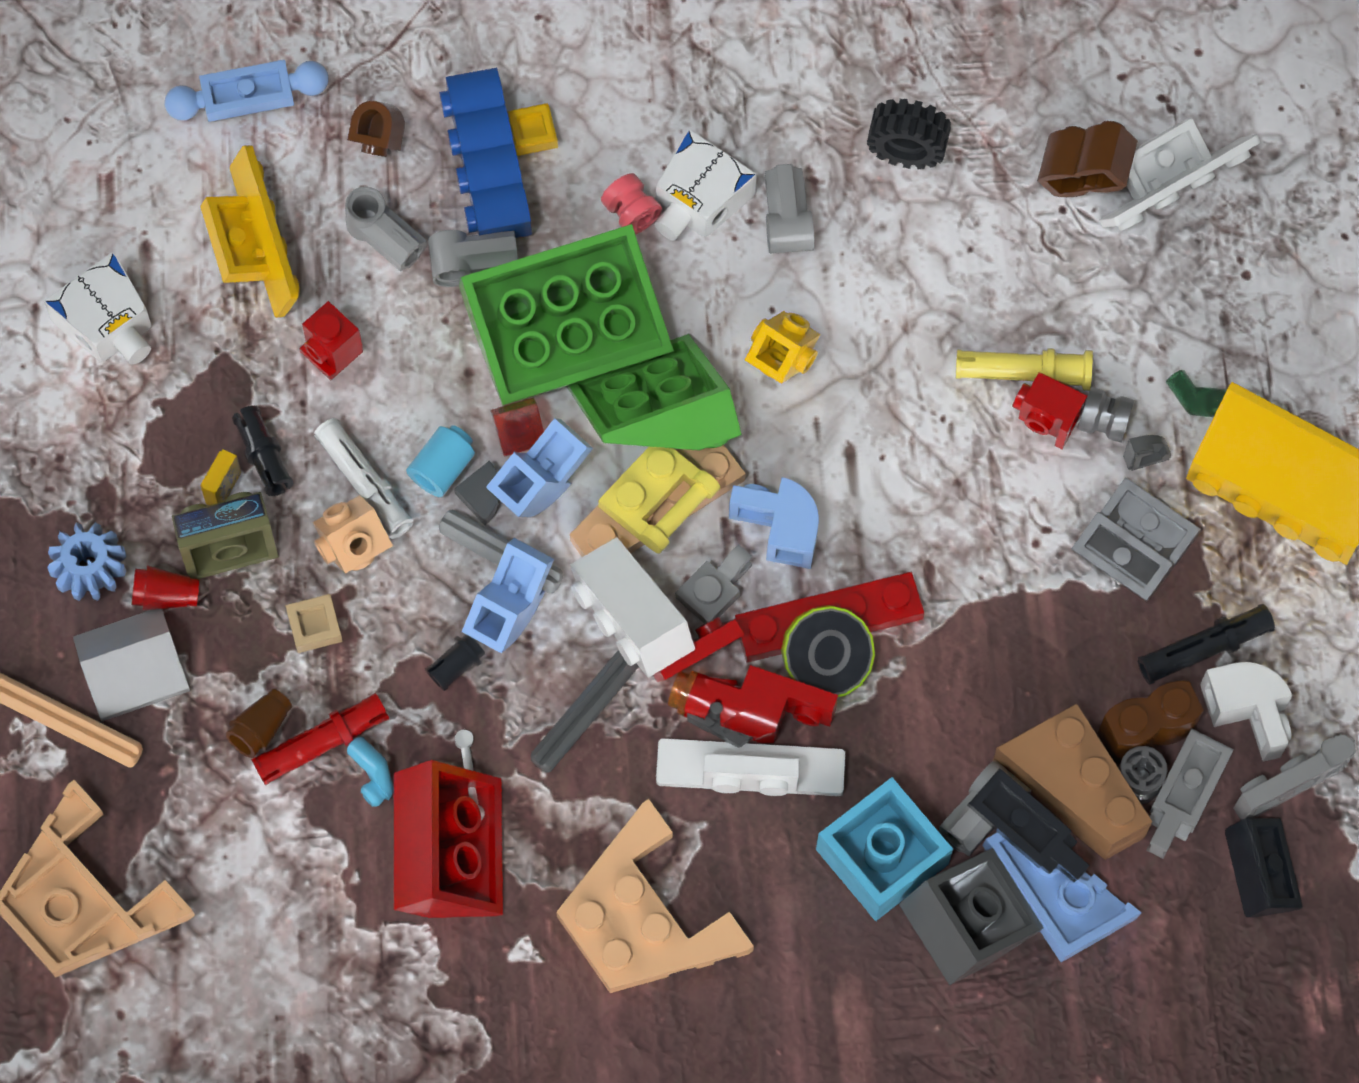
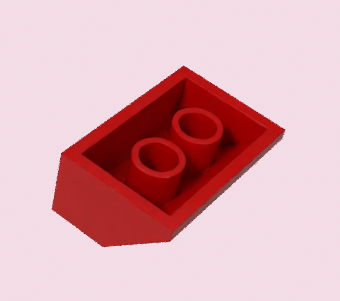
M434 760L394 773V910L427 918L491 917L503 915L501 778ZM470 787L476 788L478 805L485 811L482 820L477 803L469 797L468 788Z

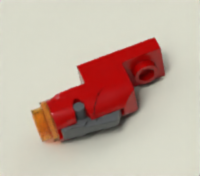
M750 665L742 687L736 686L738 683L736 680L712 677L693 670L690 674L680 671L674 681L668 700V706L677 709V714L686 717L688 722L740 748L750 740L760 743H774L786 712L793 714L795 720L805 725L815 727L823 724L830 727L836 712L838 695Z

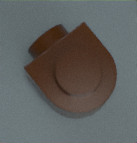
M378 101L364 102L355 109L352 115L347 140L362 143L361 152L387 157L388 149L401 150L405 129L404 117L401 111L392 104Z

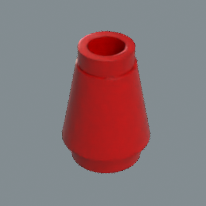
M147 565V570L135 568L131 605L143 606V611L187 606L197 607L199 579H192L188 576Z

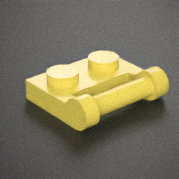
M648 447L598 500V507L648 548L660 554L670 543L668 538L705 498L711 499L720 490V485L711 474L697 468L674 448ZM683 481L691 486L655 526L649 525L646 522Z

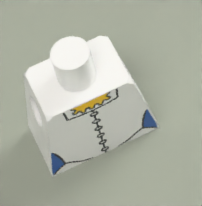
M689 129L681 140L656 187V200L664 211L654 224L661 235L672 241L676 240L686 226L701 236H709L756 194L757 173Z
M113 252L44 300L50 320L100 362L106 361L117 352H120L129 364L134 365L145 359L151 351V347L141 336L152 326L148 312L120 261Z

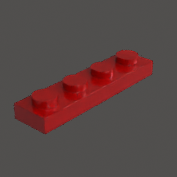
M912 571L736 614L734 619L737 620L744 633L739 640L746 663L781 655L785 632L794 619L810 609L830 605L849 610L864 621L870 632L923 620L924 610Z

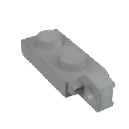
M1191 729L1150 810L1152 825L1158 828L1146 851L1163 859L1174 836L1186 841L1189 833H1192L1234 749Z

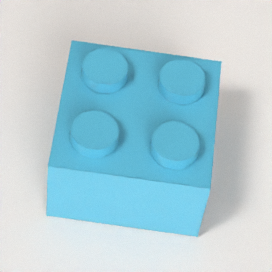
M893 777L818 834L816 851L875 921L907 898L922 883L934 877L948 866L953 851L949 843Z

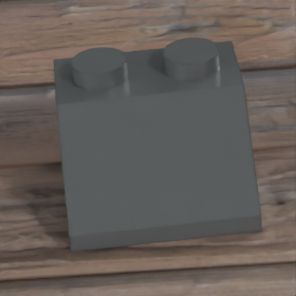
M993 848L926 880L899 904L949 985L983 969L1044 929Z

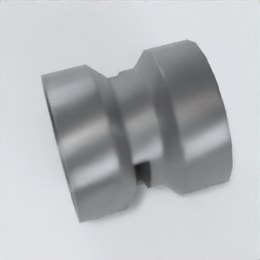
M1091 387L1078 430L1090 434L1095 431L1103 432L1108 439L1121 443L1134 400L1124 396H1120L1117 399L1111 398L1106 395L1104 390Z
M1138 746L1129 750L1123 756L1118 768L1141 804L1152 801L1159 794L1167 775V763L1162 754L1156 749L1147 746Z

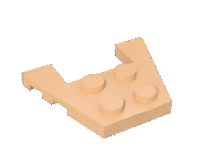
M75 780L67 785L63 792L64 797L53 814L48 815L41 826L42 831L29 852L27 854L24 853L0 891V916L55 978L184 923L195 916L193 910L166 880L126 912L70 851L67 845L104 815L99 806Z
M649 799L641 804L557 911V918L610 993L667 978L669 974L696 967L699 969L713 965L715 961L733 956L737 958L742 957L754 950V945L730 912L691 938H687L640 872L635 862L673 838V832Z

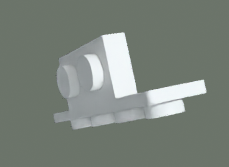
M1189 118L1138 146L1135 150L1127 182V188L1133 200L1099 219L1102 227L1118 226L1120 231L1125 230L1143 220L1141 212L1154 205L1157 210L1175 202L1180 198L1177 191L1190 184L1193 189L1215 178L1213 170L1221 165L1226 164L1227 168H1230L1251 157L1249 149L1261 143L1257 134L1238 138L1210 154L1193 119Z
M660 739L658 742L656 783L659 786L713 789L720 793L756 791L769 796H782L787 793L841 796L844 790L845 751L835 748L749 743L738 748L728 742Z

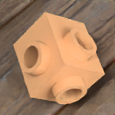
M360 495L347 503L341 502L332 505L324 511L323 517L312 522L320 536L314 540V543L321 557L327 564L334 562L345 574L351 570L356 571L367 567L373 562L375 556L393 546L375 509Z

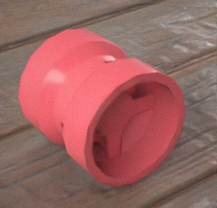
M629 173L618 178L608 186L601 197V202L609 212L617 213L621 227L632 224L636 235L647 229L657 220L662 212V207L653 196H647L643 192L644 184L637 175Z

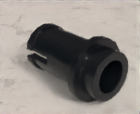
M467 634L462 638L456 636L454 638L455 644L433 664L425 668L430 678L443 691H446L473 664L476 666L482 664L480 658L485 655V651L474 638Z

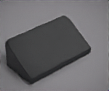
M1245 818L1226 828L1225 836L1244 915L1248 918H1256L1302 909L1303 906L1281 818Z

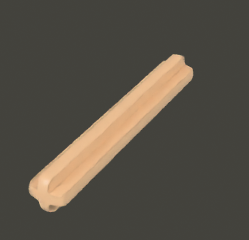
M0 673L1 704L127 767H134L143 752L140 742Z

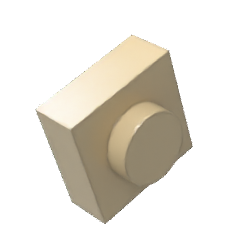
M330 594L285 605L298 653L343 642Z

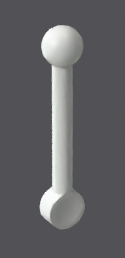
M460 730L455 735V744L461 749L464 768L474 771L470 750L473 744V735L468 730ZM468 788L469 797L478 805L476 788ZM478 805L482 820L484 818L485 811L481 806Z

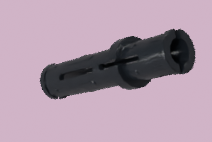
M1260 604L1258 607L1233 618L1227 619L1223 616L1216 619L1212 627L1180 639L1145 656L1138 657L1137 662L1145 681L1151 685L1159 679L1191 667L1224 651L1229 654L1236 652L1240 649V644L1265 633L1273 632L1275 630L1273 617L1264 604Z

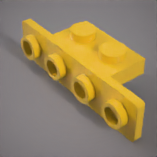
M244 145L230 165V173L238 196L206 197L200 208L223 283L264 281L274 316L276 318L285 317L298 299L299 282L297 277L292 275L287 258V244L285 239L280 236L275 219V205L273 200L268 197L263 181V166L260 161H257L253 146Z

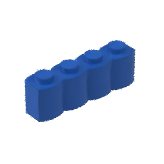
M497 67L446 77L447 91H441L439 95L444 118L452 116L455 129L447 130L452 156L460 155L463 167L456 168L460 194L469 193L472 205L464 207L468 232H477L480 236L514 231L515 238L532 235L527 198Z

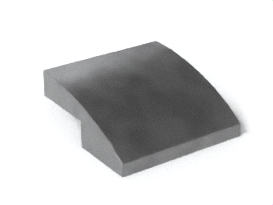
M1125 477L1101 512H1097L1071 549L1147 602L1201 532V529Z

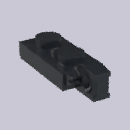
M1000 768L967 804L970 809L1037 868L1041 867L1046 873L1051 874L1057 868L1074 883L1090 867L1088 863L1072 850L1078 842L1070 834L1072 831Z

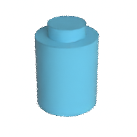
M452 425L449 429L442 426L438 427L406 469L408 476L426 492L436 497H443L475 455V451L471 446L473 440L465 431L457 426Z

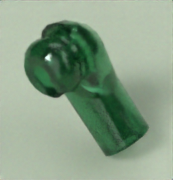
M1184 370L1175 372L1166 380V384L1182 407L1192 416L1214 417L1227 391L1225 389L1196 387Z

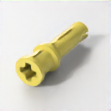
M1047 348V350L1042 351V355L962 351L957 349L956 379L978 378L1034 381L1038 372L1065 385L1082 386L1083 391H1090L1093 351L1085 350L1084 354L1056 353L1052 348Z

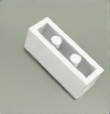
M617 537L570 564L576 581L575 584L571 585L574 596L584 609L591 606L595 611L593 614L595 621L606 637L611 635L616 637L618 640L616 642L617 647L628 665L632 666L637 663L649 678L695 650L686 619Z

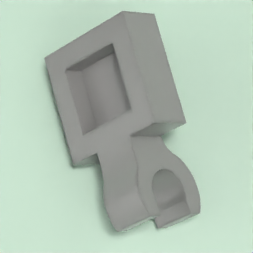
M738 544L726 556L718 569L706 561L675 592L676 599L704 624L718 616L720 617L740 597V590L733 584L752 567L750 562L752 555Z

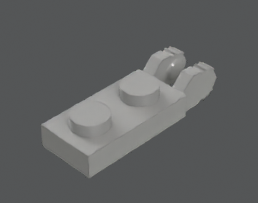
M1340 733L1339 736L1335 735L1334 738L1323 741L1320 750L1316 752L1315 756L1306 759L1305 755L1302 754L1286 762L1280 768L1282 773L1269 780L1266 779L1265 775L1254 778L1241 787L1242 794L1233 809L1240 820L1255 818L1338 774L1340 770L1343 771L1348 766L1350 759L1354 757L1357 751L1355 750V740L1353 741L1346 734L1341 735Z

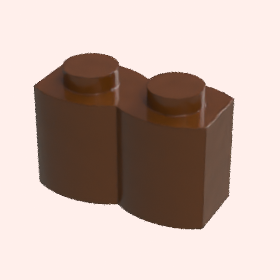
M1104 121L1101 124L1088 127L1086 130L1081 127L1069 126L1063 130L1055 131L1048 136L1037 181L1056 197H1078L1090 191L1107 193L1122 190L1127 186L1138 140L1126 130L1125 126L1115 121Z
M1189 681L1170 682L1154 690L1148 698H1131L1114 705L1105 714L1098 734L1113 761L1121 762L1123 756L1135 747L1147 746L1152 748L1153 745H1170L1185 739L1191 729L1194 730L1204 710Z

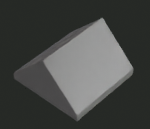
M162 609L149 610L73 636L83 673L102 722L190 691Z

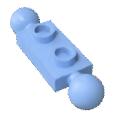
M285 60L201 75L199 76L201 91H194L188 86H176L167 93L165 108L168 114L177 120L191 119L200 108H205L208 122L294 106L292 91L299 90L308 96L318 95L327 87L329 78L325 67L316 61H306L297 67L295 73L288 74Z

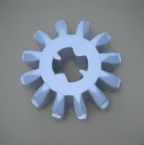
M76 522L74 535L70 537L67 533L59 531L58 539L62 546L49 547L48 554L53 562L47 567L51 577L58 578L56 586L60 592L64 593L71 590L73 598L80 601L86 591H90L92 598L98 601L101 595L99 589L105 587L107 590L115 592L117 585L113 577L125 576L126 569L121 561L126 559V551L123 546L117 545L118 537L112 530L103 534L101 525L95 522L88 532H84L82 525ZM94 557L95 561L91 563L90 560H86V558ZM83 560L85 563H88V565L80 566L79 563Z

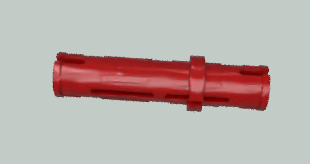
M374 693L341 712L335 710L328 714L330 718L315 727L296 735L268 752L252 758L251 760L264 785H268L270 782L280 778V776L308 763L332 748L343 743L345 746H348L354 737L373 726L389 720V716L378 695Z

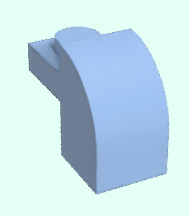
M554 418L527 453L513 452L486 488L518 517H533L548 508L572 484L568 479L592 451L593 447L564 421Z
M783 477L781 478L778 494L772 493L766 487L757 484H746L743 487L733 485L729 503V519L771 527L766 561L811 569L817 540L819 515L815 501L808 491L798 483Z
M516 538L509 541L492 582L477 593L462 632L502 654L522 634L537 610L545 593L542 587L554 559Z

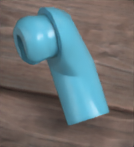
M364 737L355 738L347 747V754L366 771L371 781L362 786L361 793L372 807H377L384 799L389 801L394 792L388 763Z

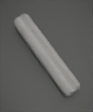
M448 510L439 524L441 534L499 565L509 540L455 510ZM554 565L551 566L542 587L543 591L547 593L555 592L563 579L561 569Z

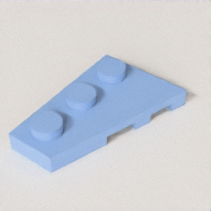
M998 832L986 838L982 845L986 851L991 848L994 849L1044 927L1040 932L1061 963L1133 922L1142 913L1131 903L1128 902L1125 905L1106 889L1108 885L1095 874L1090 876L1085 872L1079 880L1073 883L1057 868L1051 874L1046 873L1041 867L1037 868Z

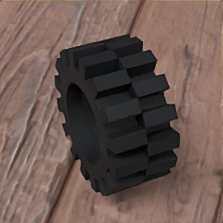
M894 99L886 101V104L879 103L877 108L874 109L867 145L870 152L877 153L876 157L880 160L888 158V164L896 166L898 162L903 164V168L908 169L911 168V165H915L917 169H925V165L932 168L937 163L941 164L945 157L951 130L950 119H946V114L942 111L935 113L936 107L932 105L926 108L922 107L923 102L915 100L914 104H909L908 99H900L899 103H896Z

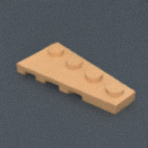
M725 445L702 450L675 449L697 468L711 474L720 485V490L711 499L705 498L689 516L730 491L733 485L738 486L745 481L746 473ZM683 481L646 522L649 525L655 526L691 486ZM598 505L570 533V541L581 557L616 537L630 553L645 545L601 510Z

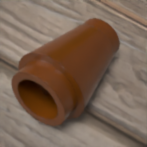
M271 689L266 695L262 696L229 722L230 729L225 733L229 743L238 752L249 758H254L258 752L265 753L287 713L292 708L290 700L280 691Z

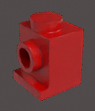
M329 301L302 323L306 342L299 348L300 352L330 381L363 353L360 330Z
M1038 372L1031 386L1026 383L1022 385L1012 407L1020 411L1018 419L1024 421L1030 430L1041 435L1050 434L1056 437L1054 446L1063 450L1083 413L1087 395Z

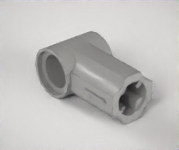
M792 164L776 165L773 169L765 171L769 213L766 214L769 253L814 250L812 212L807 211L802 168L794 167Z
M364 186L350 192L345 204L346 227L350 235L357 240L369 243L399 271L406 268L409 269L427 247V240L385 205L384 197L378 190ZM366 209L371 210L375 215L365 219L358 217L356 213Z
M444 230L434 233L428 239L433 282L441 287L459 286L460 278L518 260L514 231L467 236L466 233L459 230Z
M996 760L992 761L971 785L968 796L939 827V832L946 841L958 852H962L967 856H970L994 830L970 809L967 804L999 768L1029 794L1031 793L1029 787Z

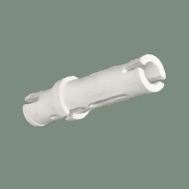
M332 418L322 423L314 432L315 439L321 443L356 492L375 509L389 538L394 539L406 533L412 527L414 520L392 494L394 488L390 482L379 477L363 453L340 425L338 419Z

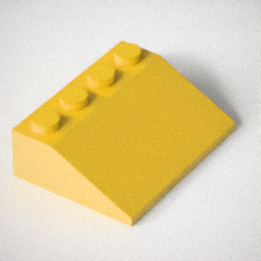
M1231 382L1191 463L1186 479L1193 482L1194 487L1208 496L1217 495L1232 503L1234 508L1242 515L1250 518L1258 517L1273 525L1276 532L1283 537L1291 540L1299 539L1314 547L1315 552L1322 558L1332 562L1340 561L1347 565L1359 545V449Z

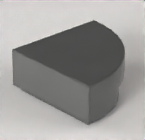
M1145 435L1130 438L1123 457L1128 470L1133 471L1167 461L1171 458V453L1165 438L1158 435Z
M490 461L455 488V494L484 525L489 523L494 517L499 503V499L486 488L497 474Z

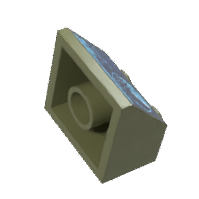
M239 492L229 496L224 502L210 506L195 504L184 508L180 514L172 515L178 547L188 577L192 579H201L279 558L261 492L254 494Z

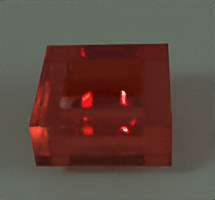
M534 397L490 410L500 450L504 457L512 455L513 452L529 450L544 432L538 405Z

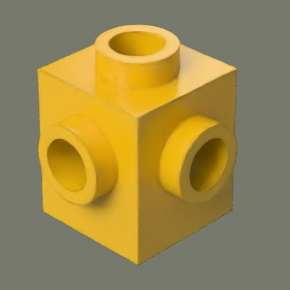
M782 311L769 320L764 318L758 324L751 336L753 344L745 361L782 384L797 373L805 374L817 357L818 351L813 348L821 334L810 328L809 322L802 316Z

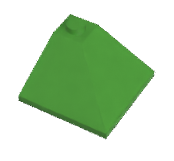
M689 334L670 340L674 350L673 353L566 386L603 443L702 450L720 447L727 443L729 439L742 434L730 388Z

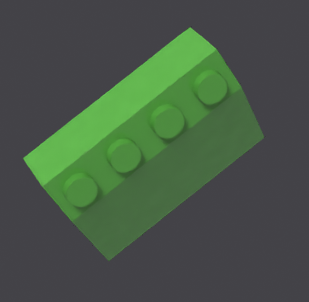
M632 224L460 278L459 289L502 406L674 352Z

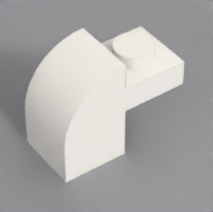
M1238 662L1207 669L1200 686L1213 727L1249 719L1263 762L1281 758L1288 745V741L1291 740L1289 721L1284 713L1279 714L1280 711L1285 710L1292 697L1285 681L1270 668L1252 662Z

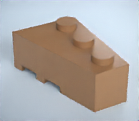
M1077 704L996 748L993 761H998L1031 789V796L1060 818V821L1074 835L1104 860L1145 838L1152 820Z

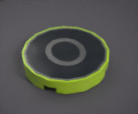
M830 605L810 609L796 617L785 632L781 648L782 659L790 679L837 694L838 697L846 696L863 684L872 670L875 657L873 636L864 621L847 609Z

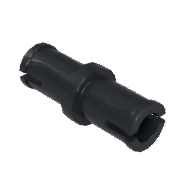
M247 406L240 409L244 419H241L239 413H235L232 421L236 425L246 446L244 454L248 463L255 465L268 496H278L285 493L286 490L282 483L285 484L287 489H290L294 483L280 457L281 446L278 439L271 437L261 416V411L257 406Z

